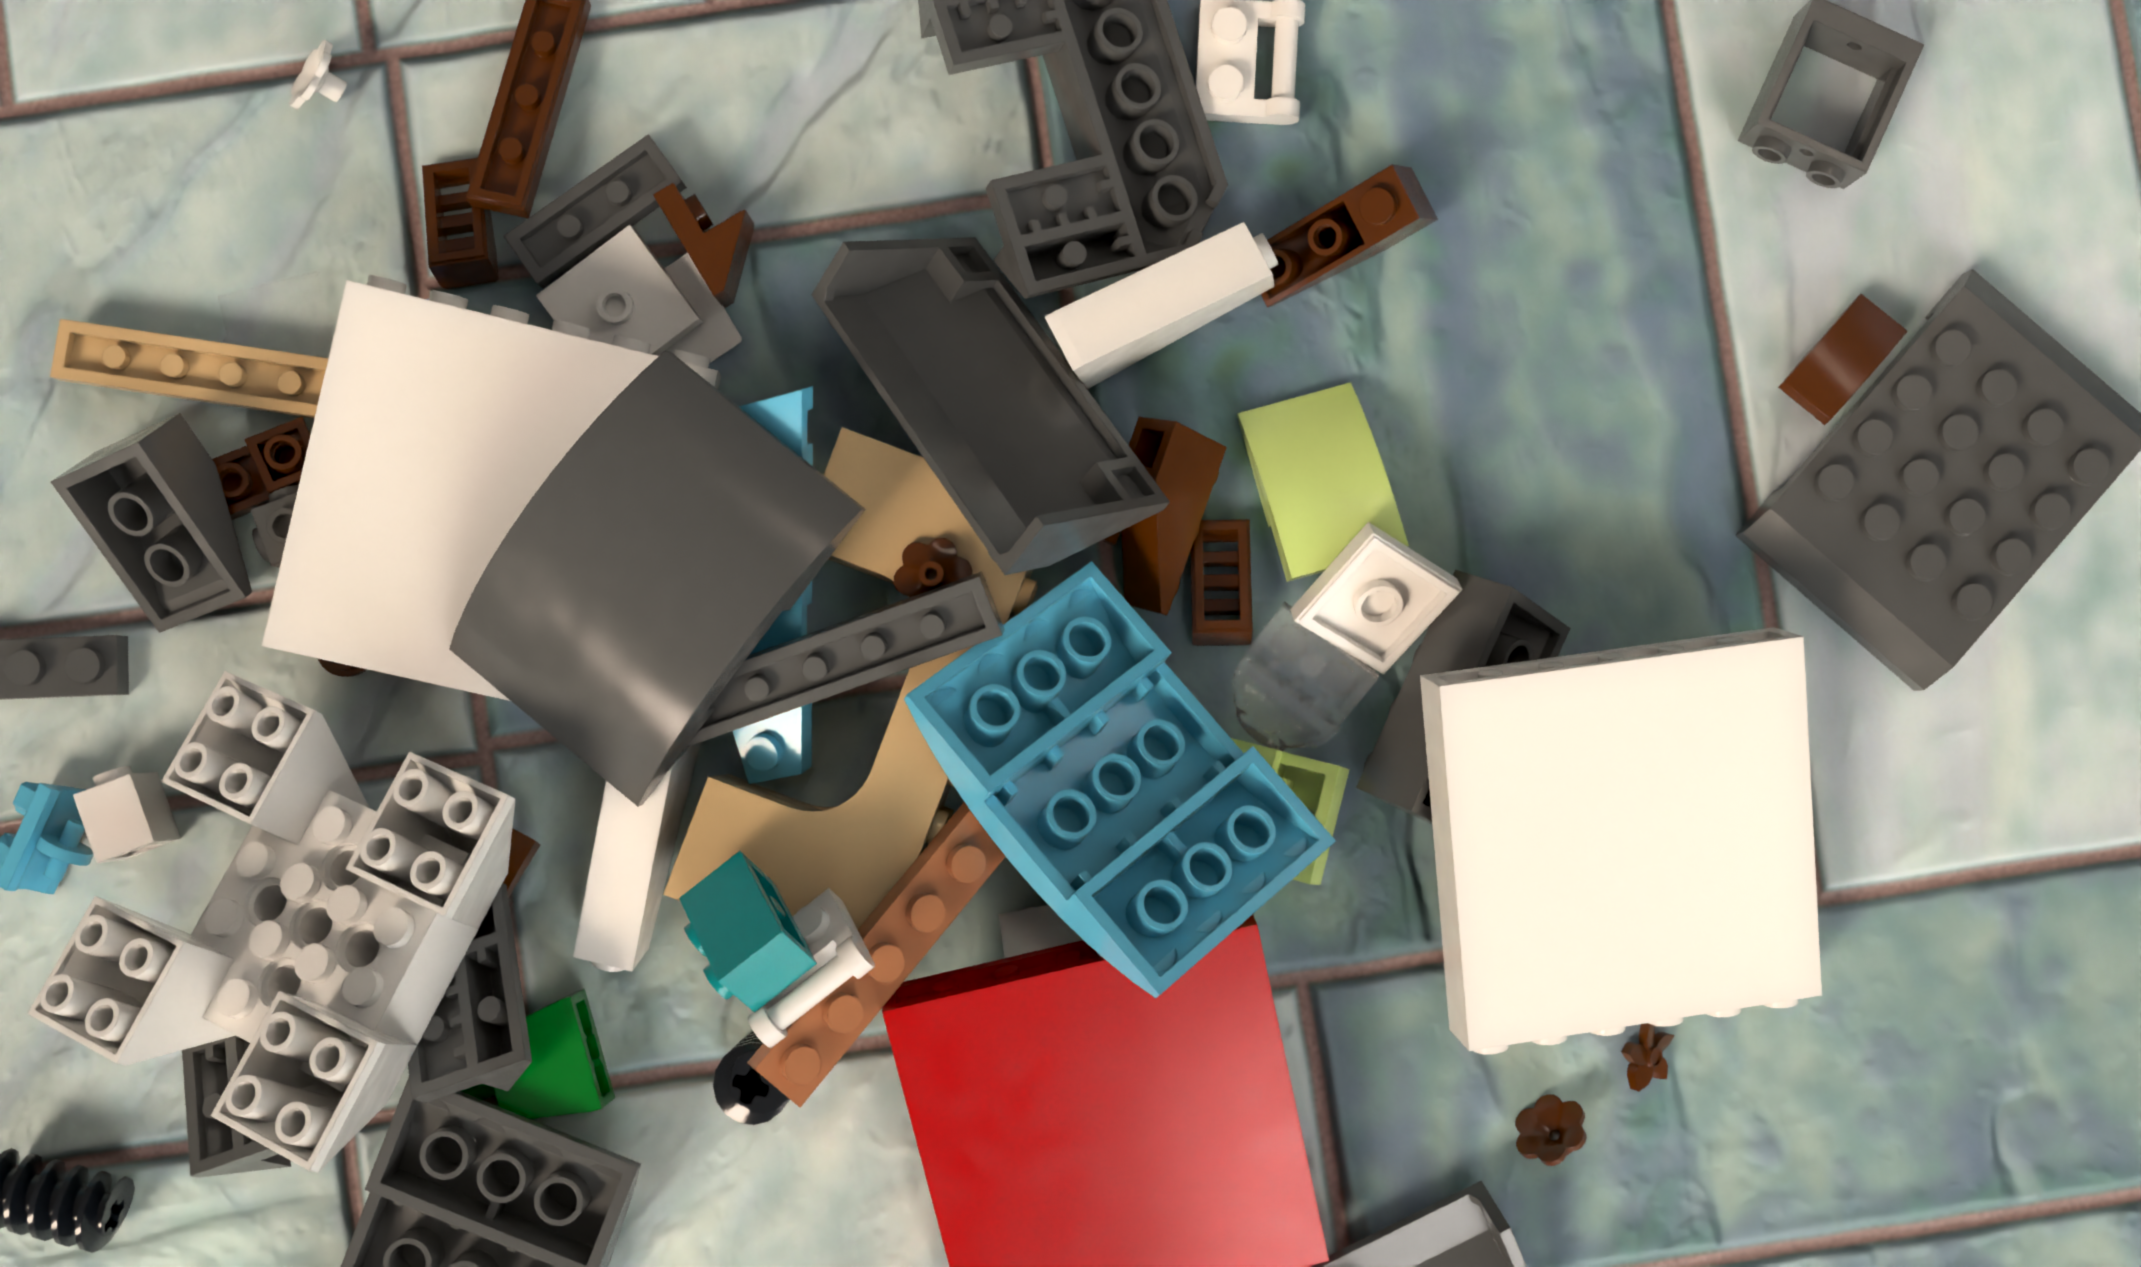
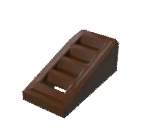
M478 158L422 166L428 265L439 285L445 289L491 283L499 280L491 210L471 206L466 199L468 191L441 195L440 190L470 184ZM472 208V212L444 216V212ZM474 232V236L447 239L449 235Z
M1250 519L1201 520L1198 535L1191 548L1192 644L1195 646L1249 645L1252 642ZM1238 542V551L1203 552V543ZM1203 567H1238V574L1203 575ZM1204 591H1238V599H1204ZM1204 615H1239V620H1204Z

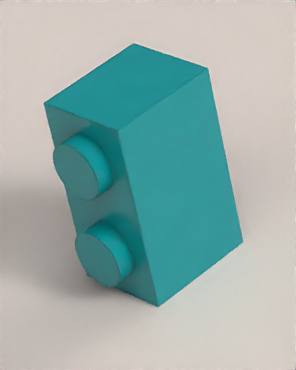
M741 851L733 855L679 898L690 921L684 927L685 933L695 948L703 956L707 957L710 964L703 969L704 974L717 993L726 1000L734 995L755 1013L817 964L775 883Z

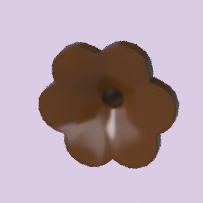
M937 538L928 545L913 542L903 551V566L894 575V585L901 594L912 597L973 575V569L966 559L957 556L956 546L946 538ZM931 569L937 571V576L933 580H929L926 577L927 572Z
M1554 1094L1540 1097L1535 1103L1534 1108L1525 1109L1516 1117L1515 1126L1520 1133L1516 1141V1147L1520 1154L1527 1159L1539 1158L1547 1166H1555L1563 1162L1567 1155L1582 1148L1586 1142L1587 1134L1582 1127L1585 1120L1583 1108L1576 1101L1562 1102Z

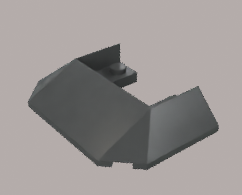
M918 0L921 39L932 36L937 37L949 75L1043 55L1076 161L994 179L986 187V192L1004 244L993 261L1025 299L1143 270L1200 242L1203 236L1202 232L1214 208L1219 204L1228 183L1167 0Z
M502 883L408 1062L411 1096L414 1100L427 1103L479 1084L509 1091L532 1062L507 885ZM238 1036L182 1050L190 1176L200 1178L291 1167V1160L211 1116L250 1044Z

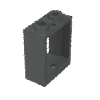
M1810 0L1793 17L1738 138V142L1752 147L1754 155L1764 161L1774 164L1787 163L1807 172L1806 177L1819 186L1845 189L1867 173L1924 44L1827 0ZM1804 46L1877 79L1844 153L1771 120Z

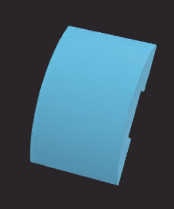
M1091 561L1003 625L1005 630L1002 636L974 645L909 692L904 700L924 739L947 777L970 811L1011 864L1055 913L1090 947L1133 983L1154 998H1157L1334 844L1336 840L1254 746L1245 753L1242 752L1167 666L1165 661L1172 652Z

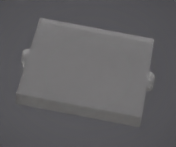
M314 271L217 296L227 335L223 339V343L329 358L334 336L333 324L336 323L337 317L329 312L320 272Z

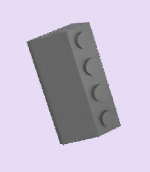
M1455 570L1453 576L1458 579L1463 590L1430 624L1422 643L1416 649L1411 668L1398 696L1389 708L1388 718L1373 751L1368 755L1364 763L1363 773L1356 788L1430 824H1432L1420 675L1558 657L1571 629L1515 588L1459 570Z

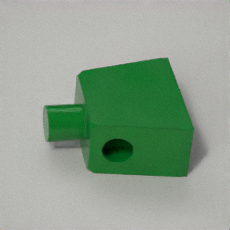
M585 989L571 993L526 1016L532 1062L509 1091L485 1084H479L462 1090V1092L482 1100L496 1096L499 1107L529 1119L594 1112L604 1108L615 1099Z

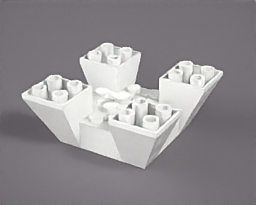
M224 671L161 781L252 825L192 934L95 896L27 1014L109 1060L125 1066L232 1036L242 1038L250 1044L211 1116L308 1171L318 1173L388 1103L508 874L515 798L409 752L378 810L370 809L321 713Z

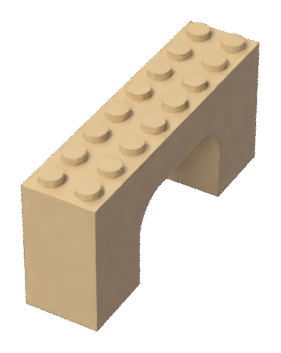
M841 428L824 476L866 510L828 560L894 584V575L903 566L902 554L909 544L920 542L928 545L937 538H946L956 546L957 556L966 559L971 564L973 574L983 573L1003 625L1033 603L1038 589L1037 581L1030 579L1033 570L1004 575L924 457L849 429ZM934 569L929 570L926 574L927 579H935L937 571ZM973 646L909 668L867 780L853 797L839 806L821 807L811 805L760 785L749 784L748 781L730 774L709 776L663 895L680 901L679 898L737 852L741 851L775 883L792 916L830 888L844 902L858 930L953 815L954 810L944 805L951 786H954L924 739L904 698L909 692Z

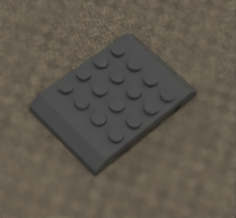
M1973 269L1961 275L1925 318L1928 321L1782 489L1773 491L1735 535L1913 691L1925 690L1959 662L2141 451V413Z

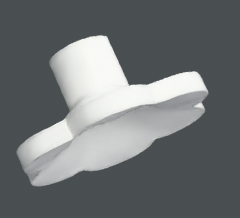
M323 40L318 49H314L304 63L302 72L298 75L292 86V97L289 105L296 110L316 92L337 102L346 89L347 82L329 72L328 66L332 57L330 54L333 45L327 40Z

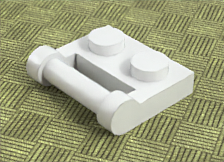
M1200 0L1195 86L1207 121L1289 125L1299 121L1300 101L1295 99L1298 27L1305 23V3L1303 1ZM1258 26L1275 27L1272 92L1269 99H1254Z
M830 888L792 916L817 964L755 1013L747 1007L750 1014L747 1019L751 1029L760 1041L769 1048L774 1047L788 1035L787 1027L852 976L860 979L875 967V963L844 902Z

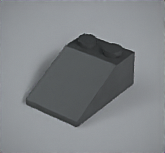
M181 413L94 452L51 481V484L159 633L242 600L252 593L216 464Z

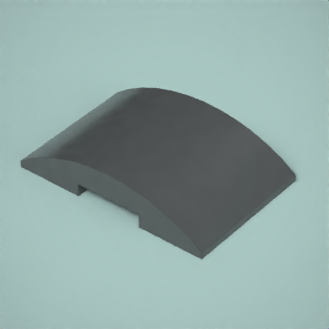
M665 350L595 419L528 502L476 584L455 629L449 650L639 807L644 804L715 710V707L712 706L713 702L780 613L792 608L866 509L672 352Z
M408 1077L364 1189L370 1193L341 1267H608L630 1205L641 1163L462 1091L427 1103L414 1100L411 1096L410 1079Z

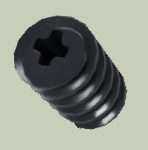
M753 1031L722 1058L715 1070L713 1081L716 1102L725 1115L738 1123L750 1125L770 1121L790 1101L788 1097L763 1076H761L760 1080V1074L747 1064L763 1044Z
M10 1148L0 1154V1229L7 1227L9 1232L19 1235L30 1232L33 1238L43 1241L54 1238L57 1244L67 1247L77 1244L79 1249L93 1253L101 1250L109 1243L121 1227L133 1200L135 1190L133 1179L126 1176L123 1177L115 1185L112 1192H110L112 1177L106 1171L98 1172L88 1184L89 1173L88 1168L85 1166H75L65 1177V1163L61 1160H52L42 1171V1157L37 1154L31 1153L27 1155L20 1164L19 1151Z

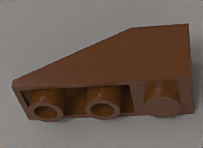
M1392 164L1269 238L1267 241L1279 265L1270 269L1273 274L1274 287L1260 294L1267 308L1389 249L1437 221L1438 218L1412 167Z
M1139 416L1129 442V447L1170 503L1163 511L1121 531L1124 599L1131 607L1168 616L1172 601L1178 592L1180 579L1193 542L1198 535L1199 525L1212 488L1217 481L1219 468L1227 447L1177 421Z

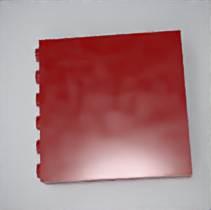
M1253 914L1157 998H1154L1133 983L1084 940L905 981L882 1007L884 1022L949 1267H1311L1314 1264L1329 1261L1258 925Z

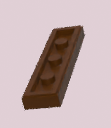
M525 0L466 199L471 206L529 218L591 9L589 0Z

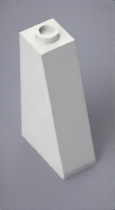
M1245 222L1068 304L1045 316V319L1072 370L1086 388L1089 389L1273 288L1274 279L1270 269L1279 264L1263 233L1252 237Z
M701 742L684 749L651 795L639 807L606 781L573 957L591 961L594 967L604 971H633L649 949Z

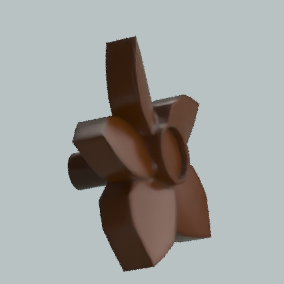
M1649 1023L1641 1024L1639 1043L1629 1041L1621 1051L1625 1059L1630 1062L1627 1068L1630 1089L1641 1091L1649 1085L1652 1077L1667 1079L1668 1065L1665 1058H1663V1051L1668 1047L1675 1035L1665 1032L1655 1034L1654 1025Z

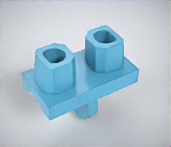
M24 782L20 785L13 805L15 806V811L22 814L24 818L16 834L5 833L0 837V887L6 891L27 889L45 894H54L69 864L88 866L94 856L92 849L80 843L85 829L73 797L74 794L87 789Z

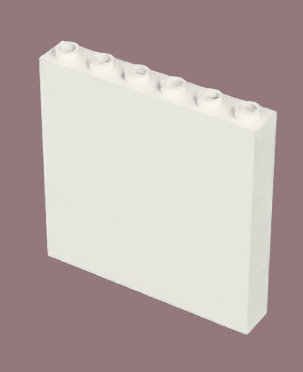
M369 275L367 285L347 280L262 646L509 700L449 650L464 608L494 553L549 474L595 419L659 356L649 354L651 344L620 335H614L612 345L588 339L590 329L564 321L554 320L552 330L529 325V314L503 306L492 305L490 315L466 309L468 299L446 292L431 290L429 300L406 295L407 285L392 279ZM674 350L675 356L716 389L719 388L721 375L718 370L708 368L710 358L687 351Z
M1772 627L1420 675L1449 1030L1468 1051H1474L1479 1054H1498L1506 1051L1508 1045L1532 1041L1540 1045H1555L1566 1041L1569 1035L1590 1032L1595 1035L1612 1036L1623 1033L1626 1026L1645 1023L1663 1027L1675 1026L1683 1022V1017L1702 1014L1713 1017H1732L1740 1014L1741 1008L1759 1005L1771 1008H1789L1797 1005L1798 999L1822 996L1804 636Z

